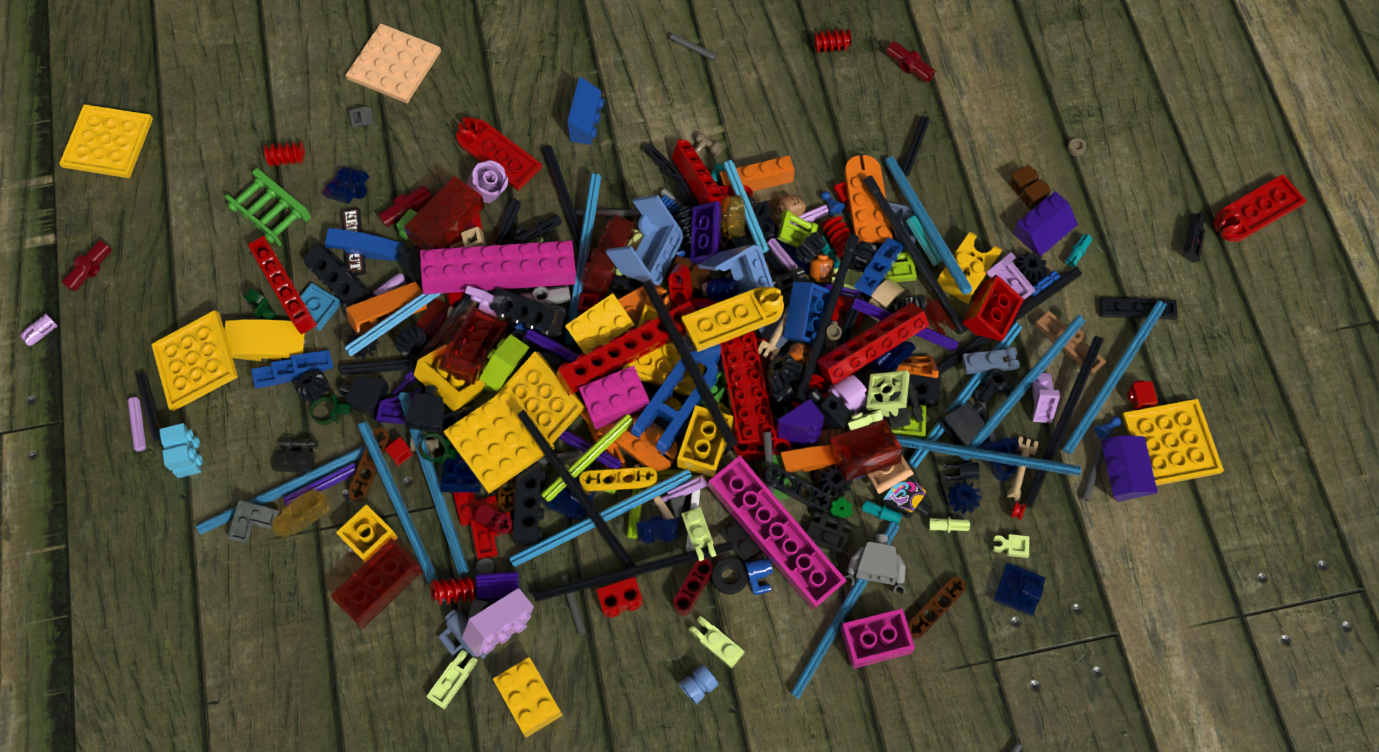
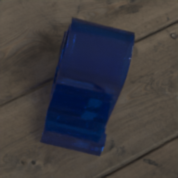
M1007 437L996 443L985 442L978 449H981V451L986 449V452L991 450V452L996 451V453L1001 452L1002 454L1003 452L1004 454L1012 455V452L1017 450L1019 442L1017 438L1010 439ZM989 461L992 473L999 481L1009 480L1016 470V464L1011 465L1010 463L1008 465L1006 462L1003 464V462ZM1000 466H1005L1008 472L1002 471Z

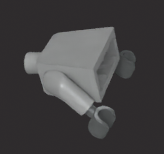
M877 534L875 543L867 542L866 547H860L853 554L847 568L848 574L844 576V578L850 577L852 579L851 586L855 583L854 575L856 574V578L893 585L892 591L895 595L896 589L902 587L901 593L902 595L905 594L906 589L902 584L905 582L906 566L900 554L896 553V547L887 545L888 536Z

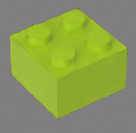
M511 334L506 340L502 338L496 347L497 350L494 348L487 357L490 361H486L480 369L483 373L479 379L497 392L514 374L530 348Z

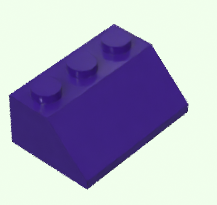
M1055 191L1016 224L1013 235L1039 256L1051 249L1072 231L1078 223L1069 203Z
M718 201L692 207L690 262L700 264L720 252L722 218L721 206Z
M809 399L778 420L777 438L788 440L791 447L802 449L809 445L813 447L820 441L825 417L812 400Z
M1117 436L1101 440L1113 496L1118 502L1158 493L1144 436Z

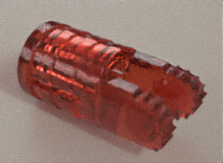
M934 300L926 306L927 315L932 320L937 331L940 334L946 335L939 323L945 320L950 329L954 330L956 327L948 314L942 309V306L939 304L940 302Z

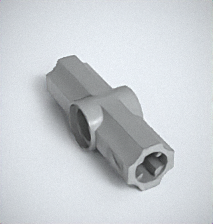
M568 285L548 289L537 287L534 291L519 294L549 306L571 302Z

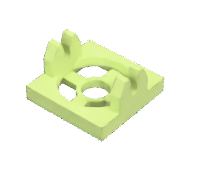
M908 370L870 374L866 405L868 411L881 409L882 414L889 417V411L894 416H897L899 408H906L910 377ZM885 386L892 388L889 393L882 392ZM894 392H901L897 399L890 401V396ZM874 394H881L883 402L877 401Z

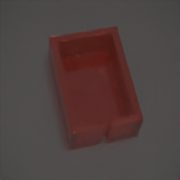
M886 419L830 438L831 454L837 465H839V469L846 482L902 462V447Z

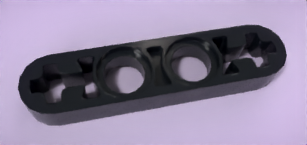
M774 465L762 470L761 477L767 485L814 510L820 511L829 507V496L818 488ZM772 471V475L776 478L771 479L769 472ZM785 479H789L791 481L790 489H787L785 487ZM802 487L807 490L806 498H803L800 493ZM817 498H821L822 505H819L820 502L816 500Z

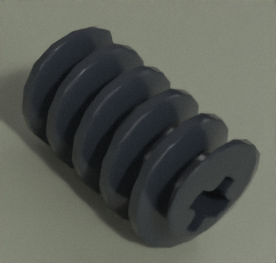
M687 206L672 211L677 212L673 218L680 219L677 224L682 226L681 230L684 233L682 240H686L682 245L683 247L691 245V211L694 206Z

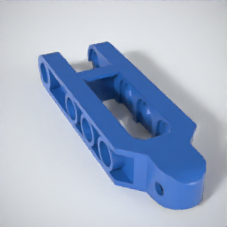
M720 344L700 352H691L695 363H697L696 365L701 363L707 367V372L703 377H705L704 379H706L705 381H707L706 383H708L707 385H709L708 388L710 387V389H712L717 381L716 375L718 372L716 364L721 356ZM682 359L676 364L631 430V434L640 439L645 429L651 426L657 416L669 422L670 425L656 445V450L663 454L668 452L691 419L695 405L700 406L703 402V398L696 386L679 412L664 404L667 398L672 396L673 390L679 381L682 382L683 375L687 371Z

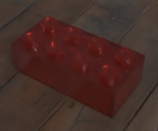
M453 176L404 226L408 238L424 250L445 249L485 208L483 197L456 176Z
M614 215L612 221L608 220L605 227L606 232L601 234L598 240V248H594L590 257L591 261L590 263L587 262L584 268V275L581 283H583L582 291L588 294H599L601 299L604 298L612 282L613 275L616 274L617 267L607 255L606 250L628 246L633 235L634 222L618 215Z
M473 307L443 352L438 369L474 385L482 373L486 361L489 362L487 357L502 340L508 322Z
M391 538L335 590L330 597L363 630L423 571Z

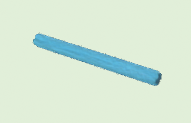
M732 160L724 162L723 166L754 243L761 248L764 254L769 248Z

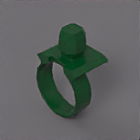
M248 288L243 293V297L255 307L252 313L255 314L257 320H262L263 318L274 320L276 314L271 309V305L268 304L269 301L255 290Z
M333 394L331 396L333 400L328 397L319 398L318 401L315 400L311 405L310 415L318 424L328 425L332 422L337 424L339 422V414L348 415L351 413V405L344 402L340 403L336 395ZM324 401L334 403L333 411L330 413L332 418L319 421L313 417L314 408L319 403Z
M437 433L427 434L418 445L420 455L429 462L438 461L436 463L438 467L446 459L455 461L459 456L456 449L451 447L448 449L449 439H444ZM434 437L441 442L439 446L441 457L432 458L423 451L422 441L424 438Z

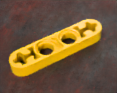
M641 467L586 471L581 474L579 480L581 487L585 491L648 488L655 485L658 478L655 469ZM627 475H632L634 477V479L631 482H625L623 480V478ZM647 475H651L650 480H646ZM608 476L614 478L611 483H605L603 480Z

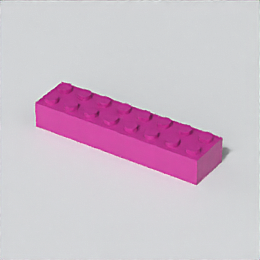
M572 241L420 250L424 294L465 292L467 286L484 291L496 290V288L514 289L573 285L576 282Z
M741 456L737 457L709 480L707 486L812 610L847 581Z

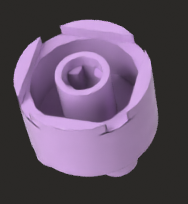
M494 161L477 164L467 180L468 193L481 202L491 203L495 201L508 184L505 169Z
M853 375L850 377L846 376L828 388V392L834 393L853 414L867 405V396L865 394L867 389Z

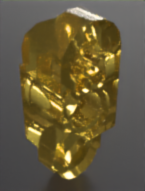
M738 194L724 198L721 202L722 232L726 235L728 241L731 237H746L745 208L741 196Z
M310 490L299 496L282 510L283 513L274 520L272 525L273 532L278 537H288L291 534L294 536L328 512V499L317 490ZM302 512V516L295 519L296 514Z

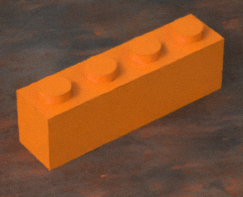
M790 155L736 168L742 185L750 187L753 191L794 181L795 170ZM726 171L720 172V186H731Z
M415 281L363 302L353 304L346 308L348 322L357 336L363 334L418 297L423 291ZM427 304L414 313L427 309Z

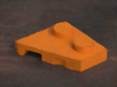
M932 355L894 357L896 371L908 370L909 374L938 378L939 371Z

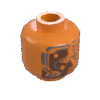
M818 254L817 257L810 261V276L814 278V281L827 282L833 277L834 260L828 258V254Z
M803 342L795 343L791 346L788 354L797 363H804L806 365L811 347Z

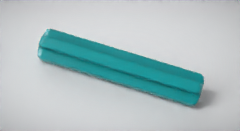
M914 215L906 220L907 224L932 265L936 266L941 263L942 258L917 217Z

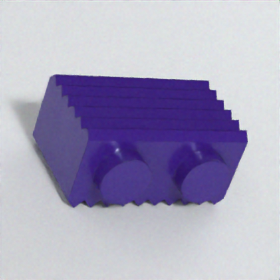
M519 571L480 573L476 575L477 599H483V601L489 603L495 602V598H503L516 589H520Z

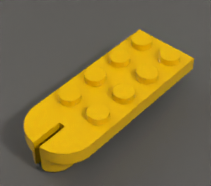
M758 287L681 317V321L696 351L700 352L779 320L784 309L783 295L775 287Z

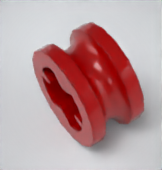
M1016 500L1011 512V518L1017 517L1018 520H1021L1026 503L1019 504V501Z

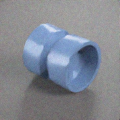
M702 664L692 671L693 677L687 676L679 683L684 693L694 704H698L705 696L704 692L710 693L719 685L714 676Z

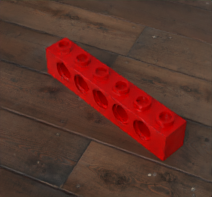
M262 236L249 243V249L298 332L302 335L318 326L267 239Z
M911 302L816 360L822 376L834 385L927 328L929 323L925 311Z

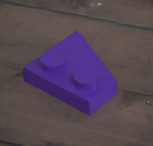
M418 388L415 389V392L409 393L410 399L413 400L416 393L422 394V390ZM399 395L392 399L388 398L380 401L376 417L377 422L405 425V415L398 397Z

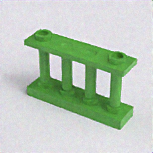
M256 168L252 172L255 178L254 183L234 200L228 194L225 195L228 201L227 206L234 213L236 211L239 212L265 234L264 237L271 244L274 242L281 246L282 244L277 236L295 219L301 218L307 222L311 216L307 208ZM264 187L267 193L248 210L241 206L259 188L262 189ZM276 197L279 200V203L260 220L253 216L271 198L274 199ZM284 208H289L291 214L272 231L265 226Z

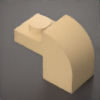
M479 227L461 233L463 240L451 244L450 248L486 246L484 234Z
M887 279L874 291L869 303L888 310L890 306L895 305L894 300L900 297L905 289L893 280ZM872 317V318L875 319L877 322L881 321V320H879V319H877V318H875V317Z

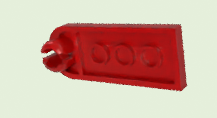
M465 117L462 119L463 124L461 122L458 123L456 138L459 146L480 163L486 161L499 163L505 169L508 184L517 191L543 168L539 161L487 122L481 119Z
M1282 174L1221 209L1215 216L1213 225L1216 232L1223 229L1220 233L1223 239L1230 242H1239L1301 207L1307 200Z

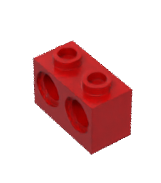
M635 577L596 589L604 617L614 618L619 616L622 611H635L640 608V605H643V599ZM628 592L636 594L635 598L631 600L626 599L625 595ZM609 598L616 600L613 606H607L605 602Z

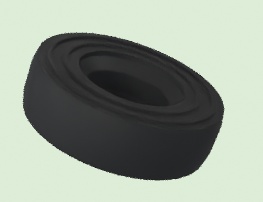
M724 558L715 564L712 570V582L721 593L727 595L737 594L747 584L748 571L740 560ZM726 569H733L737 572L738 578L734 583H726L722 579V573Z

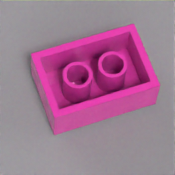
M634 366L579 388L595 429L616 422L626 414L633 415L645 410L649 404V399Z
M903 608L843 623L840 629L852 669L910 655L915 650Z

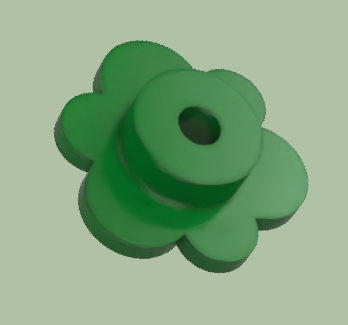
M841 497L838 501L832 502L830 512L833 516H838L839 519L841 517H851L853 513L851 509L852 504Z

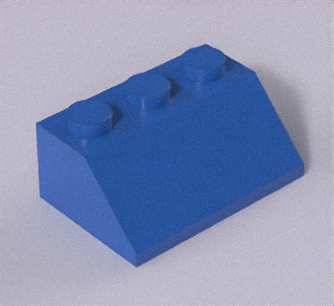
M580 77L568 118L569 135L571 142L591 145L593 138H596L597 135L596 124L600 123L601 113L599 112L604 107V98H602L601 90Z
M793 282L787 321L784 328V338L794 342L813 345L831 290L814 283Z

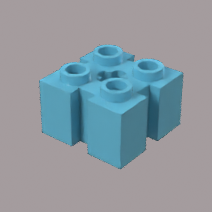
M184 423L160 429L161 443L164 447V465L169 470H172L177 478L201 473L203 459L201 454H197L200 447L198 436H195L192 430L188 429Z

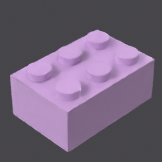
M518 588L468 620L462 639L476 657L483 653L486 655L494 649L495 645L505 643L511 638L512 634L515 632L520 633L527 627V622L531 618L534 606Z

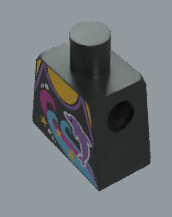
M911 476L892 486L881 502V506L886 505V508L902 513V516L910 519L915 511L926 517L932 509L931 506L923 502L927 491Z

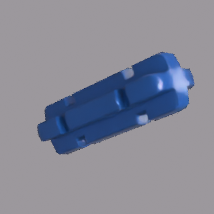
M1054 270L1036 282L1035 285H1032L1036 291L1030 296L1033 297L1039 294L1040 291L1060 278L1059 273Z

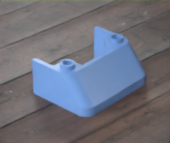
M654 195L633 200V203L642 214L638 228L644 235L636 252L631 246L607 249L606 253L621 274L643 283L652 279L653 285H659L682 242L683 234L659 196Z
M747 245L722 251L698 264L700 269L715 271L730 269L739 295L758 287H774L762 250L757 245Z

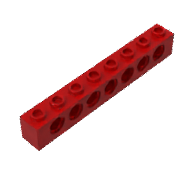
M689 301L685 304L679 303L673 310L669 311V314H671L672 320L679 319L681 321V317L696 312V309ZM658 315L654 320L649 319L645 321L641 327L637 329L631 328L625 335L612 338L608 344L604 346L598 345L591 353L579 355L570 364L569 362L562 364L558 369L556 377L567 395L570 396L578 392L580 387L610 375L672 342V339L669 337L667 329L665 331L658 329V327L665 329ZM682 321L681 323L675 322L680 334H682L681 336L685 335L686 329ZM641 336H647L649 340H645ZM625 344H630L633 348H627ZM608 353H615L617 357H611ZM597 361L600 363V366H595L592 362ZM581 370L584 374L578 375L575 371Z

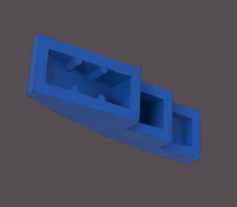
M328 228L325 240L326 248L344 249L346 253L362 254L365 258L398 261L401 257L398 254V249L405 245L370 234Z
M888 237L877 250L873 260L865 268L863 275L858 279L854 288L872 296L905 246Z
M329 350L292 355L289 360L271 362V366L251 369L254 388L258 389L298 380L300 376L305 375L306 371L310 373L313 369L324 372L332 369L333 363Z

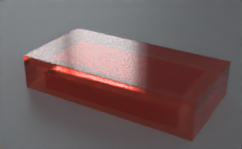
M436 298L417 322L416 326L422 328L427 337L431 339L447 318L450 306Z

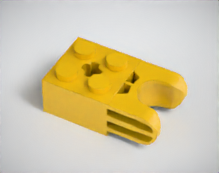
M972 232L968 233L953 255L972 286V292L966 295L962 294L947 267L944 268L938 278V282L944 291L966 304L970 303L986 279L987 271L995 265L1002 252V249L994 246L987 253L978 252L974 247L977 235Z

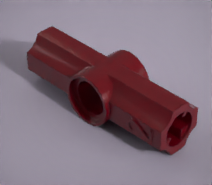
M893 41L887 48L886 54L899 63L903 72L907 74L912 73L925 83H928L935 75L936 70L922 61V57L918 52L914 50L909 51L896 41Z
M421 185L408 195L402 194L396 197L391 206L377 215L384 226L388 228L399 221L409 209L416 212L417 208L431 200L432 196L428 189Z
M98 240L85 255H80L75 259L74 268L61 283L71 291L76 292L88 277L92 278L98 274L100 264L112 252V249L101 240Z

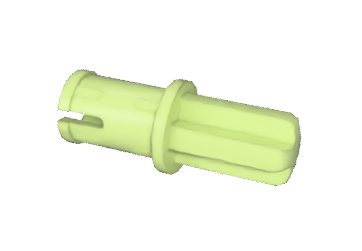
M950 517L929 518V530H943L950 533V530L969 531L970 529L969 520L950 519Z

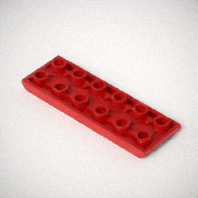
M748 332L720 343V361L738 444L764 442V432H771L772 441L777 440L755 332Z

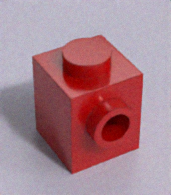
M1135 381L1127 391V398L1132 404L1133 411L1155 407L1158 403L1152 381Z

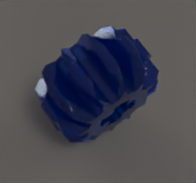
M723 277L708 281L706 286L708 299L714 302H722L737 296L738 285L736 280Z
M966 480L963 481L962 485L957 481L955 487L951 486L949 488L950 493L947 495V499L951 500L949 506H955V512L960 509L962 515H965L966 511L973 513L974 508L978 509L980 506L979 501L982 499V496L978 495L980 488L973 489L974 483H971L969 486Z

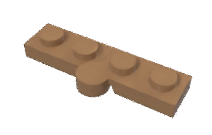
M1050 311L1035 324L1053 342L1067 328ZM1078 329L1079 331L1072 336L1073 338L1068 341L1067 345L1065 344L1062 350L1082 367L1090 346L1082 343L1085 339V334L1082 330ZM1099 354L1090 372L1091 376L1106 363Z

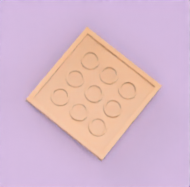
M380 23L347 72L346 77L350 81L408 103L437 59L441 48Z

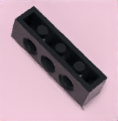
M316 243L303 259L308 264L307 268L319 276L318 279L323 284L331 288L330 292L343 300L342 304L346 308L368 300L373 294L325 245Z
M496 288L490 306L491 310L497 312V316L503 318L509 316L511 317L510 321L518 324L524 322L526 323L525 327L534 330L540 328L541 333L549 336L552 333L560 334L567 313L501 288Z
M863 370L861 383L867 389L865 392L867 397L870 374L886 372ZM910 375L909 383H913L914 390L920 389L924 392L923 394H918V403L926 405V407L937 406L940 400L941 377L933 378ZM888 386L884 387L885 390L892 389ZM874 394L877 401H882L881 394ZM907 399V405H911L909 399Z
M533 463L517 474L513 542L515 545H534L539 542V539H543V527H540V520H544V508H541V501H545L542 496V492L545 490L542 489V483L546 482V470H543L541 463ZM530 482L536 483L533 488H527V485ZM529 501L535 502L532 507L525 506ZM527 520L534 521L533 525L529 527L524 526V523Z

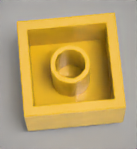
M367 504L336 532L368 566L398 538L394 531Z

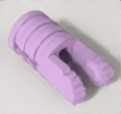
M399 273L377 288V290H374L373 294L376 297L408 283L404 280L403 274Z
M45 313L44 316L40 317L39 320L22 332L20 337L26 345L31 346L45 337L46 334H49L58 325Z

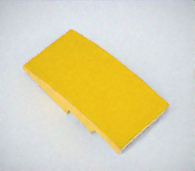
M225 321L224 330L232 358L261 361L262 358L282 360V358H290L292 355L303 354L304 334L301 335L292 321Z

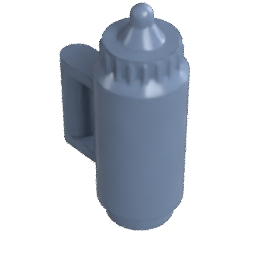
M455 609L445 617L448 628L438 638L453 657L463 649L473 657H476L462 639L469 619L462 611L460 612L458 609ZM451 632L461 643L457 648L447 636ZM484 653L480 655L481 658L486 657Z

